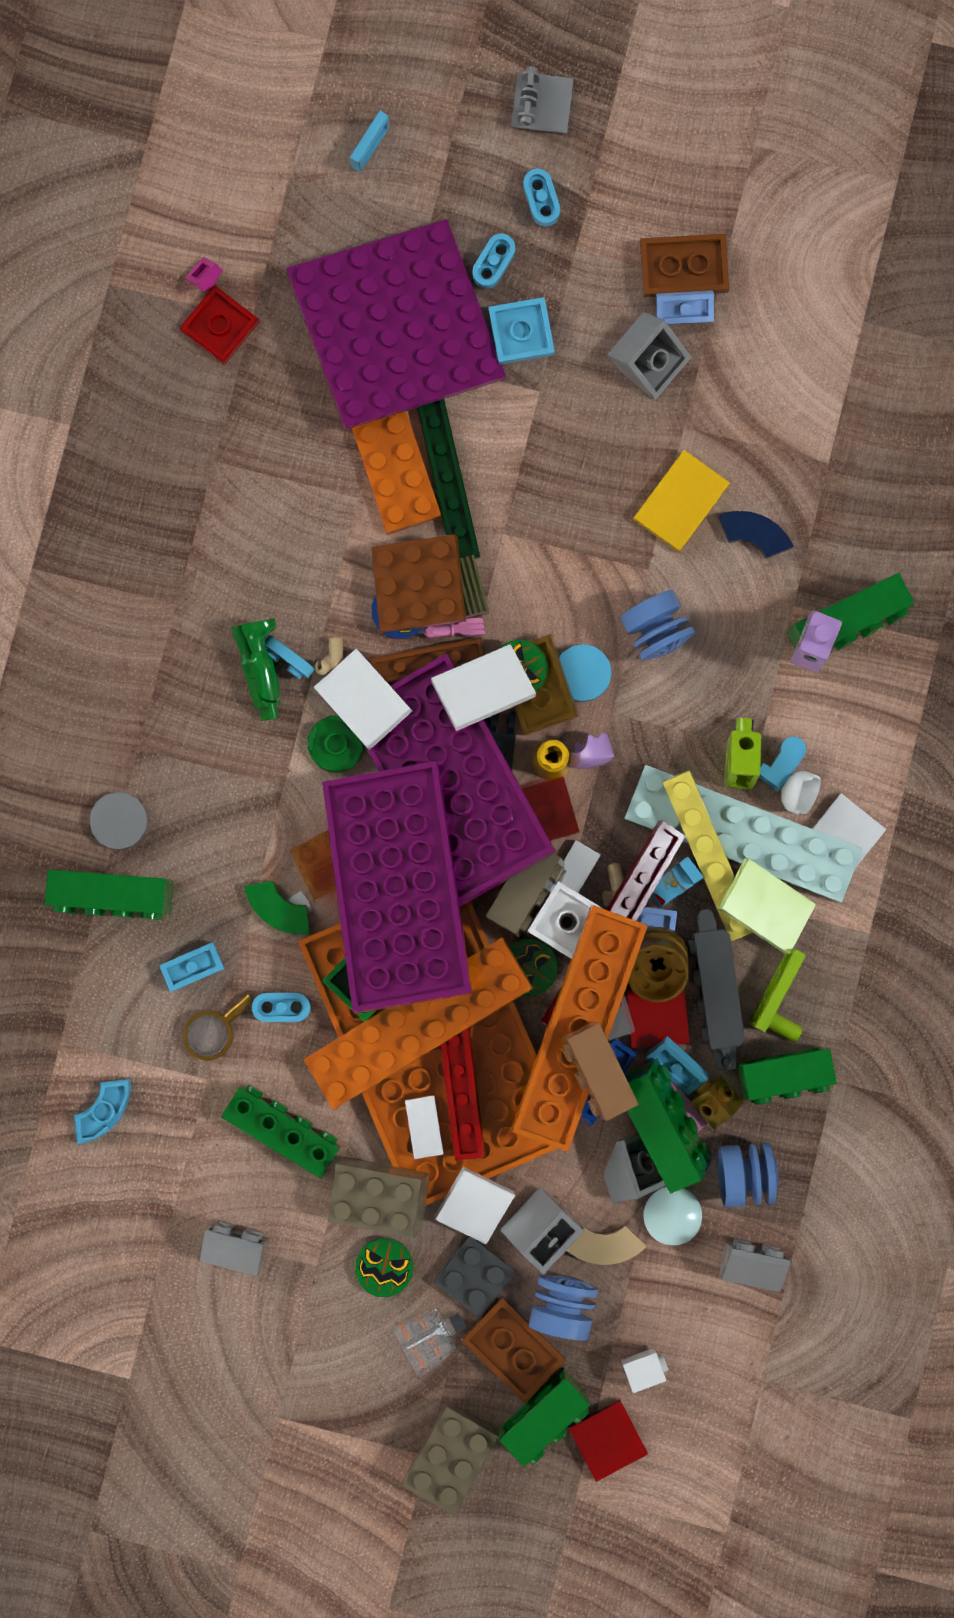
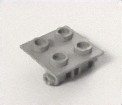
M533 66L527 67L524 72H518L511 127L567 134L574 78L542 75L537 73L538 69Z

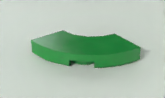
M274 881L244 886L251 907L267 924L286 933L311 934L307 905H295L285 900L278 893Z

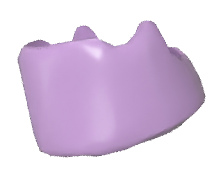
M603 732L595 738L592 735H588L586 744L575 743V753H570V768L592 769L603 766L613 760L615 755L608 734Z

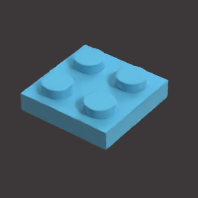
M545 297L488 307L498 363L508 364L555 355Z

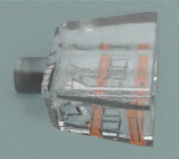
M438 1308L397 1321L392 1325V1330L418 1379L457 1349L453 1335L467 1328L459 1312L444 1320Z

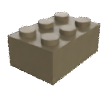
M553 853L508 879L485 917L520 939L525 934L529 936L531 933L527 932V930L534 921L539 909L542 908L549 897L550 889L558 881L562 882L567 872L564 869L565 863L562 858Z
M344 1158L335 1165L328 1222L414 1238L422 1231L430 1173Z
M447 1400L403 1479V1487L455 1516L499 1437L498 1429Z

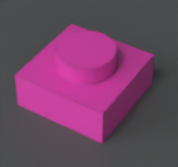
M203 257L185 279L192 286L205 292L217 282L218 276L223 270L215 262Z

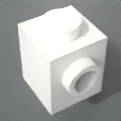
M654 1348L621 1360L633 1393L666 1382L664 1372L669 1371L663 1354L657 1356Z

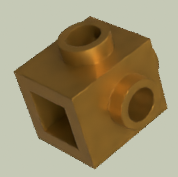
M722 1076L713 1082L708 1079L695 1090L698 1095L691 1101L692 1106L713 1130L730 1119L744 1103Z

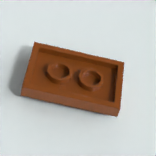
M726 233L640 238L643 297H656L658 293L713 290L714 293L729 292Z
M503 1296L461 1339L524 1403L566 1361V1358L538 1331L529 1328V1322Z

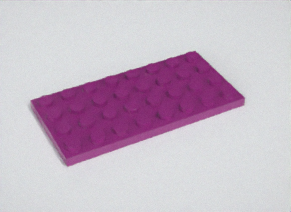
M446 653L391 685L393 690L411 708L412 712L370 750L367 748L378 771L432 761L438 762L459 906H462L552 855L556 850L484 719L458 731L455 730L431 682V678L455 668L452 660Z
M432 761L322 782L353 1013L357 1014L472 994L438 762Z

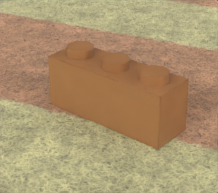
M593 1021L562 1037L565 1044L561 1047L569 1063L574 1062L578 1070L574 1074L582 1090L587 1089L591 1097L588 1100V1105L595 1117L600 1116L601 1119L608 1121L639 1105L600 1023Z

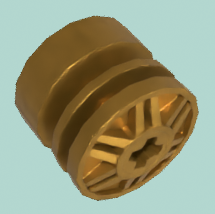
M650 927L644 935L628 983L632 991L640 998L650 1002H666L676 998L687 984L688 949L683 938L675 931L665 927Z

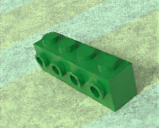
M248 1084L247 1088L240 1086L221 1115V1118L321 1179L341 1147L336 1143L338 1138L325 1130L321 1134L311 1128L313 1123L301 1115L294 1118L286 1113L289 1108L277 1100L273 1099L272 1103L262 1098L263 1092L250 1084Z

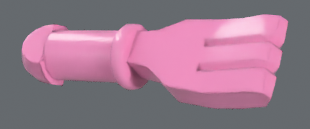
M483 618L466 619V622H460L457 625L449 624L426 627L423 634L429 639L444 636L454 637V635H461L463 637L484 636Z

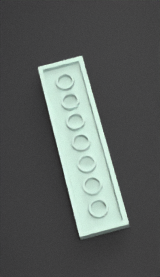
M645 765L624 819L651 830L654 829L658 820H661L684 834L663 785L664 780L674 777V775ZM696 784L729 860L742 864L744 859H751L780 880L842 903L863 848ZM685 837L683 842L689 844L687 838Z

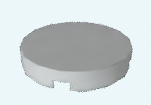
M114 792L105 795L96 802L91 810L89 823L92 834L99 843L111 849L123 850L135 846L142 840L147 830L149 819L146 808L139 799L128 793Z

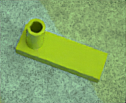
M792 949L790 954H784L748 1025L762 1032H766L769 1028L792 1042H796L799 1039L803 1028L776 1012L806 957L804 953Z

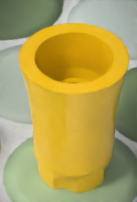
M558 740L542 742L533 751L531 758L532 767L535 773L543 779H560L570 769V752ZM555 753L558 757L557 762L547 761V755Z

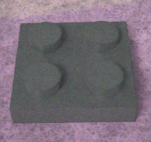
M468 1236L436 1277L434 1283L480 1319L514 1276L516 1270L478 1240Z

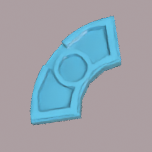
M131 1079L100 1083L99 1095L95 1103L85 1112L74 1115L77 1144L95 1140L117 1124L129 1102Z

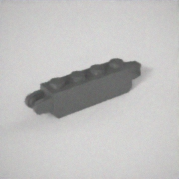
M704 908L695 915V919H697V933H692V939L688 940L690 957H695L696 968L692 969L694 986H699L700 997L696 998L698 1015H703L705 1025L700 1027L702 1044H707L708 1049L713 1052L717 1069L730 1070L736 1068V1046H740L745 1040L730 934L724 929L717 930L714 912L709 910V908Z

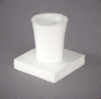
M558 881L527 932L572 959L590 905L600 906ZM562 918H571V927L564 928L561 925Z

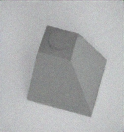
M639 1133L615 1143L604 1172V1179L612 1203L638 1199L666 1186Z

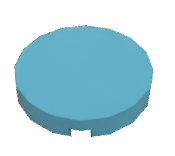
M585 644L571 646L562 652L559 658L573 699L577 702H587L601 696L610 683L612 673L610 662L604 653L594 646Z

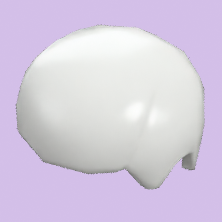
M807 771L793 773L781 789V801L785 809L797 815L799 813L807 814L818 796L821 778Z

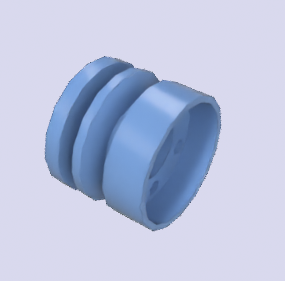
M673 589L641 602L620 616V620L628 635L638 632L643 634L633 644L635 649L646 645L649 646L639 653L641 661L663 657L683 646L688 639L696 634L693 627L679 630L680 627L689 622L687 616L677 619L673 618L672 615L682 607Z
M761 1143L760 1157H758L755 1144H749L746 1158H743L739 1145L718 1147V1176L723 1207H744L746 1193H751L754 1205L760 1206L762 1192L766 1204L775 1205L778 1188V1169L770 1143Z
M558 1274L539 1275L537 1284L549 1290H536L535 1296L547 1303L546 1305L532 1306L529 1328L564 1339L589 1340L593 1320L582 1314L581 1310L595 1309L596 1303L584 1297H598L599 1288L571 1276Z

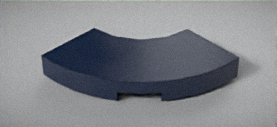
M732 511L718 516L728 543L738 541L751 543L762 552L766 559L794 547L784 530L763 515L749 511Z

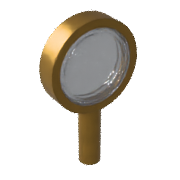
M246 993L223 1015L215 1011H202L193 1015L186 1022L183 1029V1043L186 1050L193 1057L204 1061L222 1057L230 1049L233 1042V1029L230 1023L253 1003L254 999Z

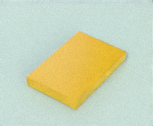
M683 450L634 516L633 520L679 553L728 488L730 482L686 450Z

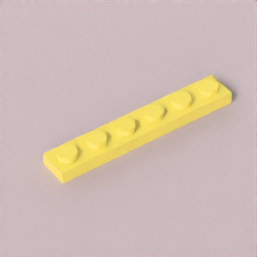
M690 770L664 780L663 785L724 927L730 934L731 941L753 933L718 909L735 874Z

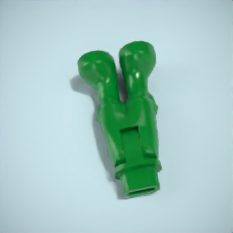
M275 618L231 627L233 638L241 654V667L247 681L253 706L255 709H259L261 721L279 718L276 706L280 705V701H276L280 697L279 680L273 659L266 651L265 646L266 635L277 628Z

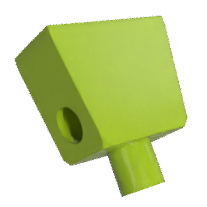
M736 719V730L732 731L728 738L724 787L753 790L760 777L761 733L753 732V719Z

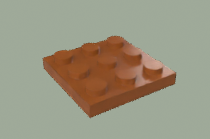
M451 534L371 547L379 629L381 633L466 622L457 535Z

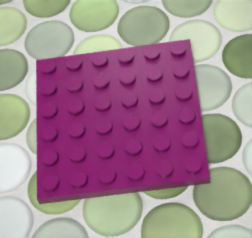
M447 219L286 269V274L344 430L504 380L506 377L502 364L498 363L494 342Z

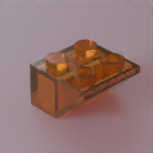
M329 830L290 850L314 901H319L336 892Z

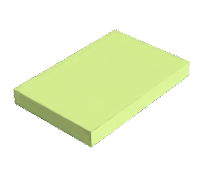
M744 859L718 909L782 953L790 954L816 904L751 859Z

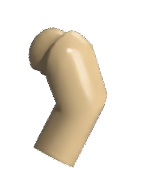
M343 638L328 639L329 654L321 661H317L314 666L315 672L318 675L325 677L344 660Z
M613 863L607 866L611 891H604L602 893L603 904L606 907L609 906L624 880L620 863Z

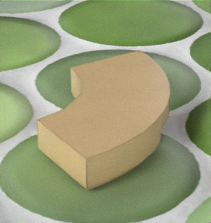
M626 1225L616 1232L607 1234L592 1232L583 1226L584 1232L566 1251L588 1263L611 1265L635 1257L647 1246Z

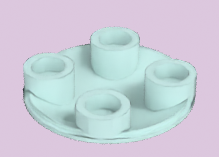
M667 1187L657 1190L648 1199L643 1212L644 1223L650 1235L660 1243L680 1245L688 1242L697 1234L702 1222V1209L697 1198L688 1190L683 1188L670 1194Z

